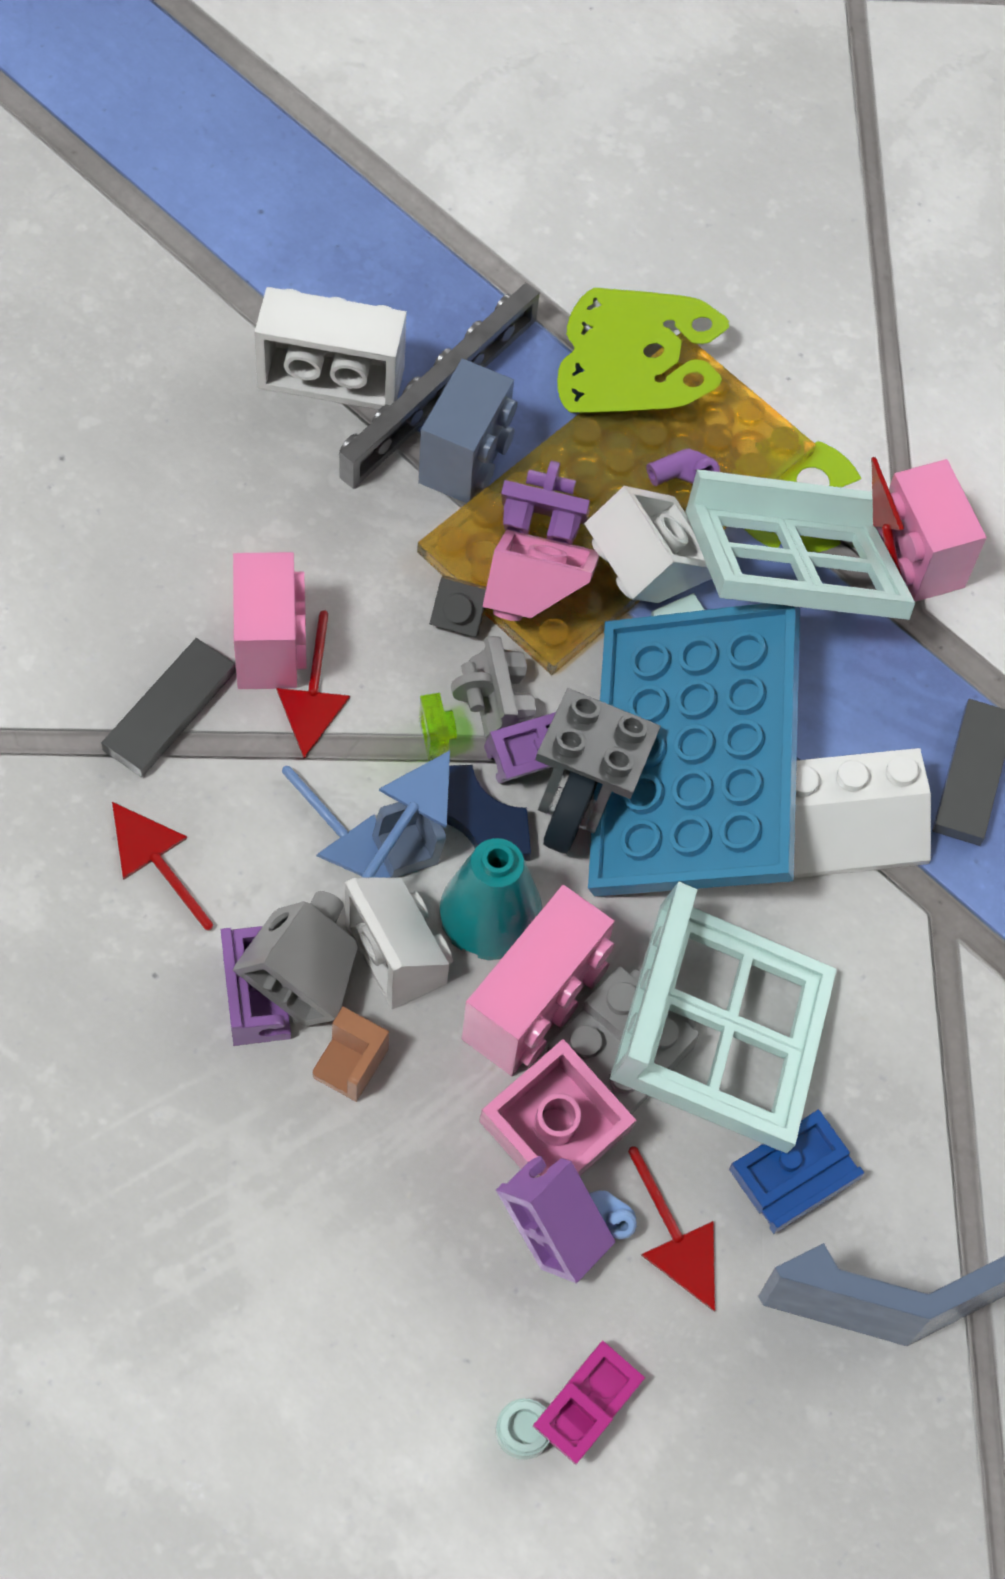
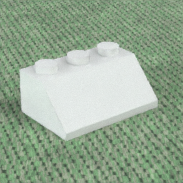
M920 748L797 760L794 878L918 866L930 863L931 792Z

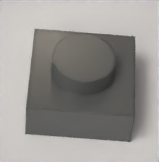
M445 575L442 576L429 624L477 637L485 612L483 602L487 587Z

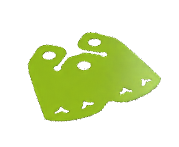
M593 287L578 300L568 320L566 334L575 349L563 359L558 369L557 389L560 400L565 409L570 413L656 410L685 406L715 390L721 384L722 377L708 362L695 359L686 362L666 377L664 382H656L655 376L662 375L679 362L682 344L678 336L670 328L663 326V323L667 320H672L675 322L674 326L689 341L695 344H706L712 342L729 328V320L706 302L689 296ZM597 298L601 306L587 310L589 306L593 305V299ZM697 318H708L712 322L711 328L706 331H697L692 327L693 321ZM582 322L593 327L584 335L581 334L584 329ZM650 344H659L664 348V352L659 357L650 358L644 354V348ZM579 363L580 367L585 371L572 376L576 371L575 364ZM689 373H699L704 377L703 383L697 387L685 385L683 379ZM572 389L584 393L577 402H575L576 395L572 392Z

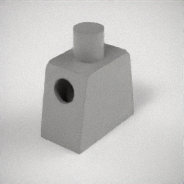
M318 891L315 893L311 903L303 901L278 908L271 914L237 961L232 971L303 1026L335 1020L342 1006L358 948L356 940L336 924L344 906L343 902L332 893Z

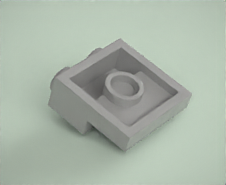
M618 966L587 998L583 1009L549 1043L547 1052L564 1039L632 1115L649 1096L610 1080V1076L641 971L634 969L629 974L621 966ZM668 1010L654 1060L655 1064L673 1071L694 1049L699 1033L693 1029L696 1026V1021Z

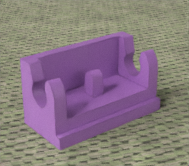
M556 712L490 732L484 749L488 759H495L498 773H496L498 783L551 768L536 761L535 758Z
M263 926L232 930L231 928L220 929L233 1046L291 1039L289 1014L232 971L237 961Z
M539 1156L529 1161L507 1184L502 1183L496 1189V1192L540 1269L577 1284L612 1247L615 1240L572 1161L561 1158L550 1166L544 1175L535 1178L546 1167L543 1158Z

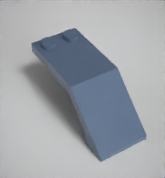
M823 1243L776 1266L758 1297L763 1306L909 1346L1004 1297L1005 1256L930 1294L840 1270Z

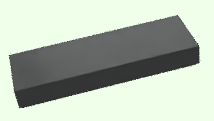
M195 638L101 742L102 750L140 777H143L236 672L235 663L198 638Z
M968 699L962 715L932 829L933 832L981 846L987 831L1005 759V709Z

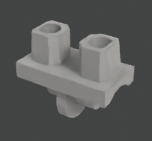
M496 636L486 637L484 640V650L472 656L469 662L461 665L463 675L457 677L451 684L454 699L469 702L470 711L472 712L480 711L485 738H488L491 731L531 720L537 711L534 696L530 693L513 692L511 685L520 684L526 676L527 665L524 652L504 650L501 637Z

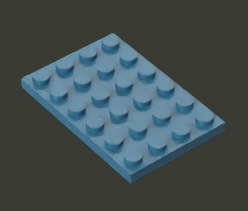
M760 603L605 621L600 701L661 725L631 799L611 792L595 833H591L588 889L594 897L672 891L678 881L695 889L794 881L800 646L799 607ZM599 782L594 791L593 808L603 785Z

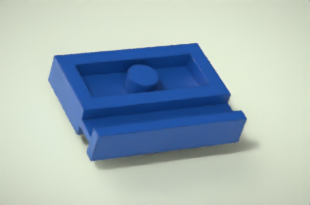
M819 1109L801 1120L796 1144L788 1153L762 1144L733 1162L729 1168V1171L758 1213H762L770 1224L769 1228L773 1234L859 1181L864 1175L862 1168L855 1165L849 1156V1150Z

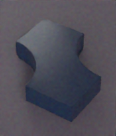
M473 764L450 765L447 824L462 832L471 841L474 849L480 843L489 839H505L520 849L525 861H530L531 848L527 807L506 805L491 797L477 781Z

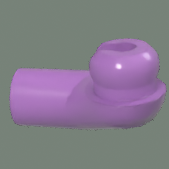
M692 449L680 450L648 463L646 466L648 477L654 486L675 478L693 484L697 469L720 472V466L715 459Z

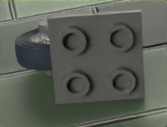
M567 688L535 758L536 761L554 768L538 807V811L552 816L543 839V845L559 853L567 854L572 847L579 828L595 833L611 792L631 799L661 725ZM567 769L571 772L568 776L564 788H562L559 785L564 775V772ZM599 782L603 785L597 801H594L592 796Z

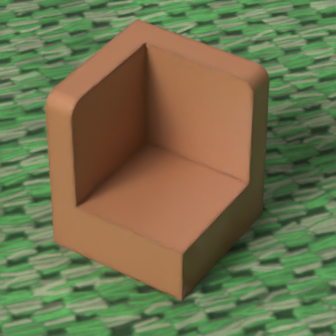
M342 1007L332 1023V1040L312 1071L313 1078L357 1102L389 1050V1031Z

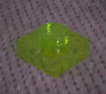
M440 692L421 695L419 722L429 762L449 751L450 740L457 739V730L453 711H444Z

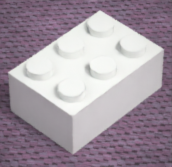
M266 287L254 331L257 388L377 410L384 405L390 406L398 398L405 368L407 311L396 310L385 305L373 306L351 302L339 297L328 298L311 295L294 289Z

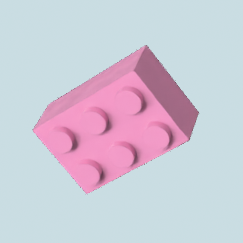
M563 884L466 1001L462 1040L510 1076H513L522 1063L530 1067L544 1050L547 1041L543 1037L554 1024L560 1028L564 1026L576 1010L579 1002L575 1000V997L585 985L593 989L606 973L609 963L605 960L615 945L610 941L614 920Z

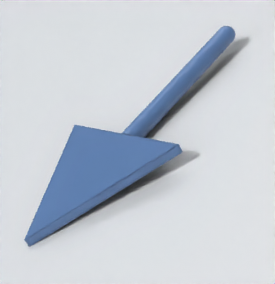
M450 751L379 788L380 792L407 807L361 878H373L416 812L444 828L447 827Z
M284 766L282 773L340 837L320 851L317 857L362 876L378 852L372 837L376 823L375 814L348 832L290 766ZM384 862L373 878H391Z

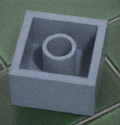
M462 358L421 428L419 484L469 505L478 488L485 490L488 487L495 470L493 461L498 453L505 455L515 432L514 428L509 427L518 404L517 401L512 399L514 379Z

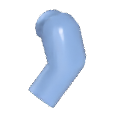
M605 1190L589 1193L613 1238L626 1239L635 1232L637 1227L636 1215L627 1204Z

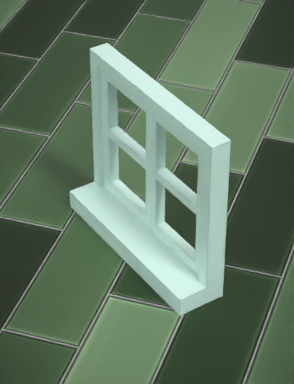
M697 469L686 514L720 598L910 620L915 601L876 527L873 526L871 491ZM722 526L776 532L783 549L729 542ZM800 536L852 542L860 558L807 552ZM735 557L790 563L798 581L742 574ZM814 566L866 572L869 574L876 590L823 584Z
M678 881L660 905L610 1080L779 1151L788 1153L796 1144L837 969L694 908L693 904L698 889ZM689 938L740 960L727 1010L675 989ZM751 965L802 986L790 1037L738 1016ZM668 1010L721 1032L707 1085L654 1063ZM733 1037L784 1059L771 1112L719 1091Z

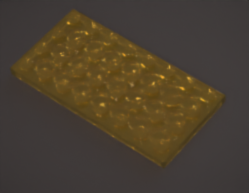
M680 332L677 335L682 341L679 362L662 375L655 376V381L664 382L669 374L690 360H703L708 362L722 377L721 384L715 390L685 406L676 408L579 413L417 543V553L442 576L445 575L487 587L494 550L506 531L503 527L504 505H502L501 497L504 480L543 489V487L526 484L529 469L547 474L551 460L561 463L559 477L576 480L573 495L560 491L555 492L590 500L589 519L623 486L674 496L686 513L693 484L675 478L654 486L648 477L646 469L648 463L683 449H692L715 459L722 473L784 480L813 455L816 444L698 344L692 343ZM660 348L650 358L661 356L664 348ZM689 373L683 379L684 384L689 387H697L704 381V377L699 373ZM534 513L528 535L547 539L551 517ZM580 524L579 531L572 545L595 550L592 546L593 537L585 525ZM599 556L595 571L588 584L534 617H522L520 621H510L495 616L493 614L494 610L485 608L484 614L552 676L604 632L605 621L620 619L640 600L630 599L620 590L616 583L617 574L610 563Z

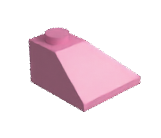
M506 530L494 550L483 607L493 609L495 616L505 620L520 621L522 617L532 618L588 584L595 571L599 555L592 549Z

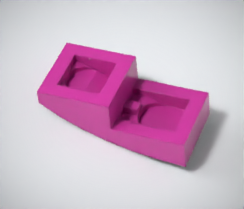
M602 1340L532 1427L576 1465L611 1423L612 1418L643 1382L645 1377Z

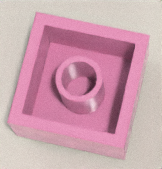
M948 459L894 473L889 491L904 529H892L901 576L914 601L917 602L965 588L987 537ZM876 527L884 542L882 527Z
M294 552L233 553L234 650L238 689L297 688V670L307 669L304 571L294 572Z
M562 1039L481 1110L479 1122L521 1169L532 1159L541 1156L546 1167L535 1177L537 1178L544 1175L549 1167L561 1158L572 1161L579 1176H581L631 1131L636 1119L567 1042Z

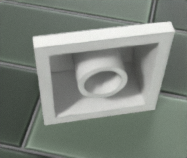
M623 486L584 523L593 537V548L600 557L610 563L618 576L616 578L618 587L630 599L660 603L712 579L687 514L674 496Z
M353 878L345 882V925L351 936L356 940L357 947L391 1010L446 985L449 963L453 962L452 955L442 935L437 934L433 936L425 920L429 919V915L417 891L409 893L402 878Z

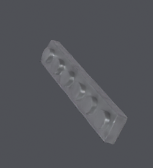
M525 282L513 294L507 293L497 303L494 312L483 322L478 320L473 323L466 332L464 339L453 349H445L438 356L433 367L422 377L416 376L405 387L403 394L393 404L382 406L374 415L370 425L359 435L355 433L349 436L339 450L340 479L354 489L422 427L462 358L487 367L537 320L540 292Z

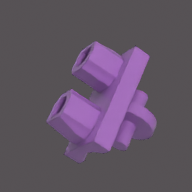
M551 460L547 474L529 469L526 484L543 487V489L504 480L501 492L502 505H504L503 527L504 530L529 534L534 513L550 516L551 521L547 539L572 545L579 531L580 524L584 525L588 520L590 500L555 492L560 491L573 495L576 480L559 477L561 463Z

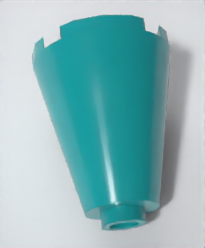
M500 838L486 840L475 848L448 882L440 902L442 929L451 943L461 951L463 948L478 955L477 958L488 961L502 959L542 910L540 894L520 849L512 842Z

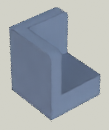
M400 802L386 805L379 809L372 834L378 850L407 807ZM416 812L384 860L390 877L397 878L438 865L446 841V833L443 827Z

